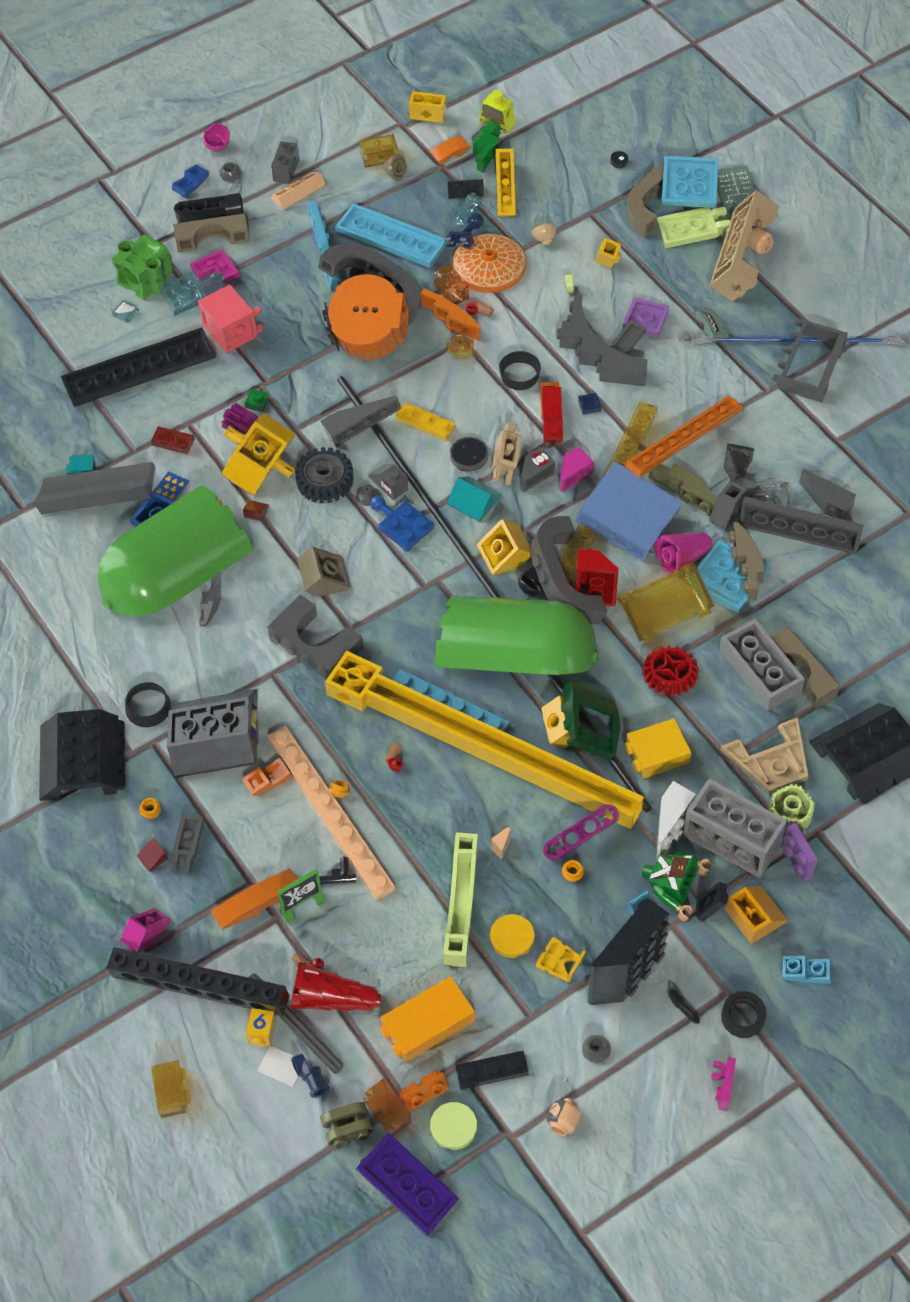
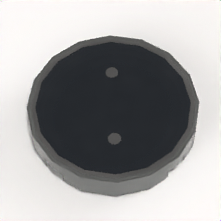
M463 437L452 444L450 460L459 470H478L487 463L488 447L479 438Z

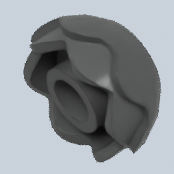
M229 162L221 167L219 175L223 181L233 183L240 179L242 172L237 164Z
M591 1035L583 1042L582 1053L590 1062L597 1064L609 1058L611 1045L605 1037Z

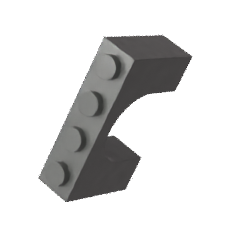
M299 595L267 626L269 639L274 644L281 645L288 654L298 657L304 665L314 668L321 677L328 678L346 651L357 655L364 648L363 638L346 626L328 644L311 646L304 643L299 636L317 617L314 603Z

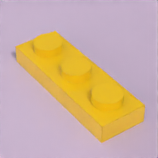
M407 402L402 405V409L396 414L397 421L444 441H447L455 429L454 422Z

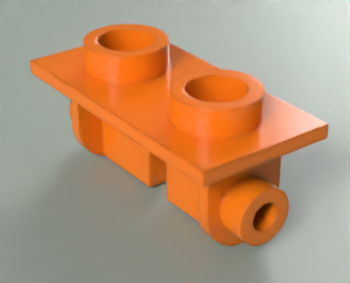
M439 1070L437 1072L432 1071V1073L420 1079L422 1085L418 1086L414 1082L401 1089L402 1092L398 1094L402 1102H405L408 1112L449 1090L443 1072L441 1073Z

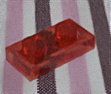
M158 426L151 439L152 446L188 454L195 438L192 434Z

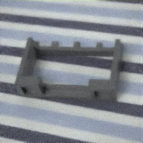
M797 319L795 324L801 327L799 333L791 332L790 338L796 341L793 348L785 347L784 352L789 354L787 362L779 361L778 367L784 370L781 375L774 374L772 380L779 383L778 390L822 403L836 362L841 357L846 345L848 333L803 319ZM803 335L835 344L818 387L786 377Z

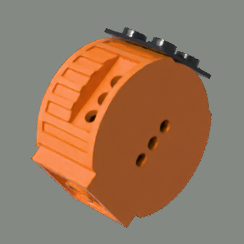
M369 274L351 277L336 288V292L330 300L329 308L326 302H324L325 310H322V313L328 325L326 327L327 336L330 338L332 346L335 345L338 351H340V345L346 353L355 358L373 360L390 354L398 347V343H406L409 307L404 294L397 293L395 287L386 279Z

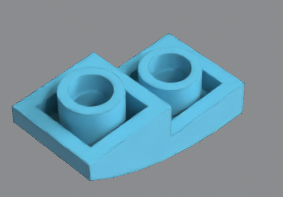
M783 956L782 978L795 982L831 984V960H807L806 956Z

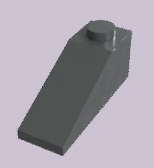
M806 469L802 470L799 483L824 514L844 520L854 506L856 494Z

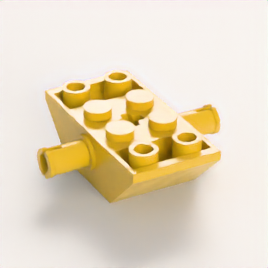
M263 413L254 422L247 434L243 435L231 425L224 432L223 436L236 443L237 448L221 475L252 496H255L272 470L276 469L287 478H290L291 474L294 473L295 467L283 461L281 456L296 436V433L267 414Z

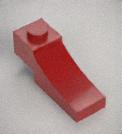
M542 387L543 443H563L561 387Z

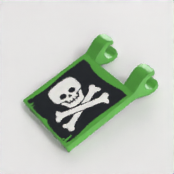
M317 869L277 891L281 908L280 914L284 916L286 923L295 919L291 910L307 900L314 898L317 906L325 902Z

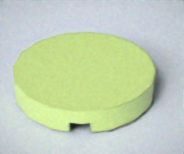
M449 1102L441 1105L434 1111L430 1121V1131L434 1141L439 1146L451 1150H459L467 1147L474 1140L477 1132V1120L474 1112L468 1106L459 1102Z

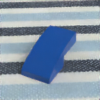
M197 164L184 171L182 179L172 184V190L183 197H187L209 176V171Z

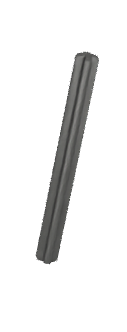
M256 973L248 977L263 981ZM286 1006L283 1017H279L334 1074L340 1072L343 1069V1063Z

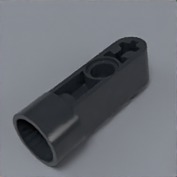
M240 193L181 201L174 205V212L178 223L244 214Z

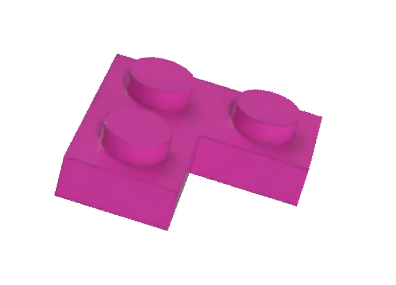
M222 249L190 263L191 270L199 280L216 273L223 284H226L240 277L239 271Z

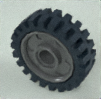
M321 447V451L315 448L313 453L310 451L306 452V457L302 455L300 461L297 462V467H295L297 488L302 496L305 495V498L308 500L311 498L312 502L315 503L318 499L320 503H324V500L332 503L333 498L335 501L340 500V496H346V492L349 493L353 486V467L349 457L347 458L345 453L341 454L338 449L334 452L333 448L330 447L328 451L325 450V447Z

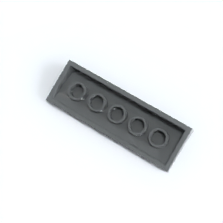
M153 462L43 478L40 492L33 503L41 514L149 499L152 495L155 465Z
M745 496L742 502L739 521L743 528L856 555L864 526L863 524Z

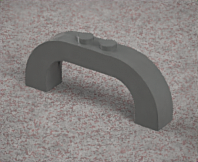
M342 243L332 246L320 256L318 268L332 278L344 268L356 267L370 275H376L389 281L395 287L397 293L404 294L409 307L408 326L414 321L421 300L420 289L415 279L400 266L394 264L374 249L357 243Z
M569 516L549 518L542 523L530 544L532 564L536 569L544 593L549 601H558L574 606L587 617L590 624H600L608 612L602 596L585 595L570 586L553 546L554 544L569 543L575 533Z

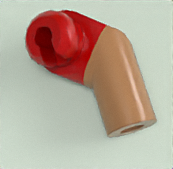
M479 301L468 303L465 307L466 312L470 315L482 313L491 317L494 312L493 308Z
M397 742L393 743L385 757L389 769L394 772H398L403 768V761L401 762L398 757L403 747Z
M300 952L295 953L291 958L297 967L299 962L307 963L320 969L324 967V961L321 958L307 961Z

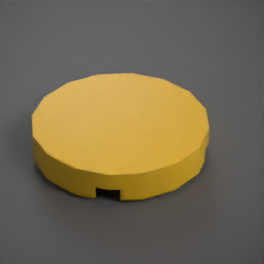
M515 914L504 915L492 925L490 941L495 952L501 956L511 959L517 958V956L527 954L533 947L535 939L534 929L531 923L524 917Z

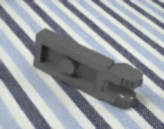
M182 814L172 852V872L178 871L181 857L186 858L184 873H191L193 859L196 857L204 825V817Z

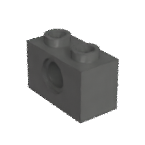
M280 142L271 165L274 182L291 183L299 162L298 144Z

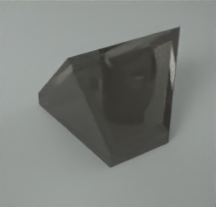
M727 443L724 469L730 480L745 477L753 461L754 448Z

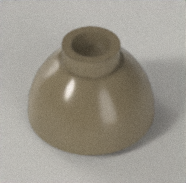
M393 155L384 162L383 169L392 179L400 180L406 173L407 163L402 155Z

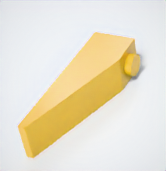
M514 148L496 149L498 217L516 216Z

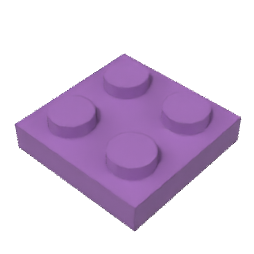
M634 297L623 322V328L632 319L646 328L645 335L658 338L669 313L670 306Z
M793 823L787 826L782 850L784 855L792 861L796 875L801 876L803 881L807 882L813 878L817 857L797 824Z

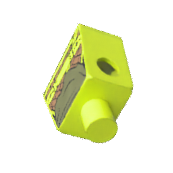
M495 90L483 101L479 122L486 124L489 120L495 121L501 126L502 129L500 131L507 134L516 124L513 102L504 98L502 91Z

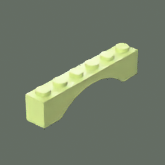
M456 833L450 906L443 952L444 966L467 967L478 853V834Z

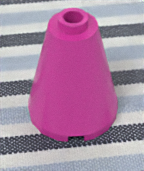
M704 532L662 535L655 542V556L661 560L663 565H660L663 571L670 575L676 574L709 552L712 548V539Z

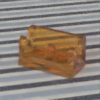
M450 263L434 273L435 276L442 274L433 280V285L444 298L456 305L469 299V286Z
M384 1078L365 1092L364 1102L387 1133L389 1132L394 1136L412 1123L410 1112Z

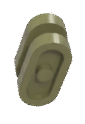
M355 1102L327 1111L320 1116L323 1128H331L325 1134L329 1146L341 1148L347 1145L349 1141L356 1139L357 1141H362L370 1137L373 1127L371 1120L363 1119L368 1114L365 1102Z

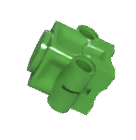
M142 235L134 243L129 240L120 242L118 244L119 253L112 258L113 266L116 268L117 284L125 289L134 291L136 296L142 300H145L152 293L162 294L166 290L165 279L173 273L172 258L168 249L158 240L151 239L146 235Z

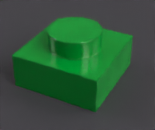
M251 389L245 401V408L263 412L269 400V393Z

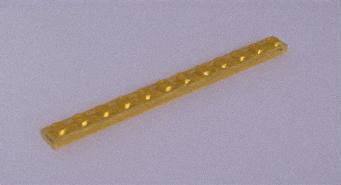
M639 402L602 478L614 461L625 466L626 461L637 455L657 414L658 407ZM580 523L560 560L565 577L571 587L577 575L578 549H590L597 536V533Z

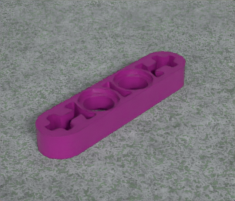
M611 804L601 806L547 841L543 847L544 855L550 860L561 859L615 824L619 819L618 809ZM606 809L614 810L612 814L613 819H603L604 825L601 826L600 821L595 816L598 815L599 818H602L606 815ZM589 820H593L596 823V829L591 833L585 830V823ZM571 832H575L578 836L577 842L573 845L568 844L566 841L567 835ZM559 839L567 847L566 850H564V847L557 849L558 854L556 856L548 853L551 850V845L557 847L561 844L558 841Z

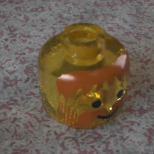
M454 335L451 337V342H447V351L451 353L454 360L469 359L474 354V340L470 339L469 335Z

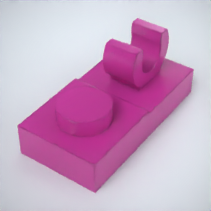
M728 1057L726 1066L721 1061H714L713 1067L720 1069L721 1073H712L711 1079L714 1081L723 1079L722 1087L717 1086L715 1100L719 1101V1110L728 1111L736 1058Z

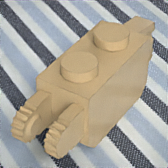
M509 421L496 439L491 469L493 481L498 482L500 476L504 475V485L508 486L511 483L513 471L518 463L522 437L519 434H515L516 423Z

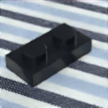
M718 882L697 898V919L705 921L727 905L729 895L726 883Z

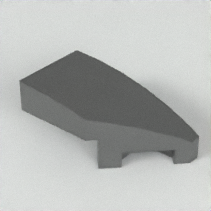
M211 584L208 603H200V626L206 627L219 607L222 597L219 585Z

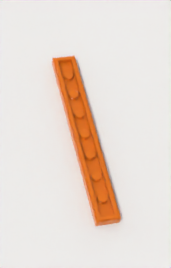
M727 396L626 461L625 467L640 478L741 412L743 406L730 396Z

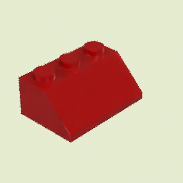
M578 549L576 591L585 595H601L605 606H616L619 568L599 550Z

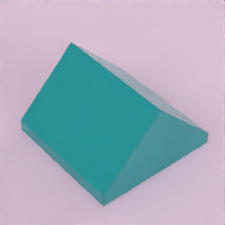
M470 476L458 477L447 505L480 522L501 498L502 494Z

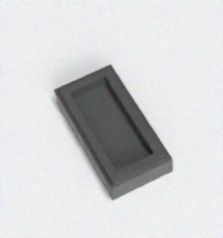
M630 319L610 347L628 355L645 334L646 328Z

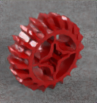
M670 644L667 648L660 646L659 651L653 649L652 653L646 656L642 669L644 682L648 683L649 690L654 689L655 694L662 692L663 698L666 694H670L671 698L674 697V694H677L679 697H681L683 692L688 694L690 688H694L699 676L697 660L693 659L692 653L686 654V648L679 650L678 645L675 648H671ZM663 663L658 669H655L656 666ZM686 672H687V674H686L683 678H681V679L678 678V677L682 676L683 673H686Z

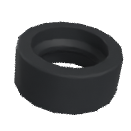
M738 991L731 994L725 1000L721 1013L725 1029L733 1036L739 1038H750L757 1035L762 1030L767 1015L766 1006L762 999L748 991ZM745 1003L752 1006L757 1011L756 1022L750 1026L736 1024L730 1017V1011L734 1005Z

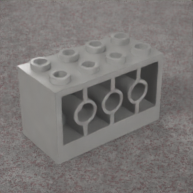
M708 779L687 810L683 837L752 875L761 878L782 845L787 820Z

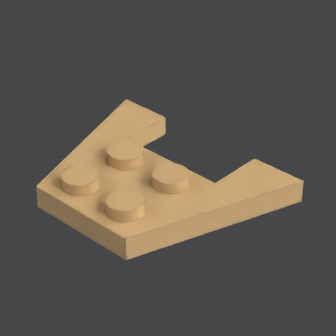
M798 717L778 725V730L785 741L783 744L749 756L743 743L738 739L722 745L720 750L768 795L777 792L781 788L785 789V786H790V784L795 785L808 779V771Z

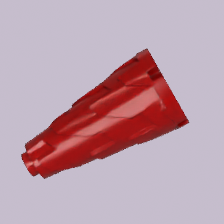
M299 962L290 1008L325 1011L332 1009L371 1011L375 1007L380 1006L382 994L377 993L378 990L375 987L341 977L337 973L316 968L307 963Z

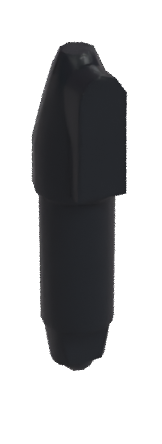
M671 989L668 992V996L674 1006L694 1024H699L700 1018L675 990Z

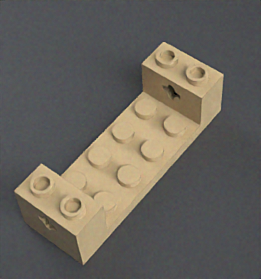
M757 190L735 207L710 283V287L732 302L738 297L741 298L748 289H753L758 282L757 276L759 271L743 260L744 249L749 243V235L756 227L765 229L769 223H773L778 217L779 205Z

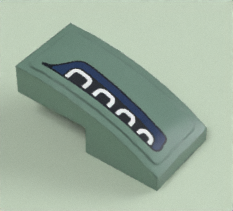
M713 309L696 311L695 317L704 324V333L712 339L729 338L724 322Z

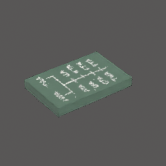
M747 165L718 169L717 191L722 207H725L727 212L734 211L735 207L755 191Z

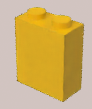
M675 718L627 734L624 747L626 753L633 758L632 764L635 772H639L642 779L690 764L691 751Z

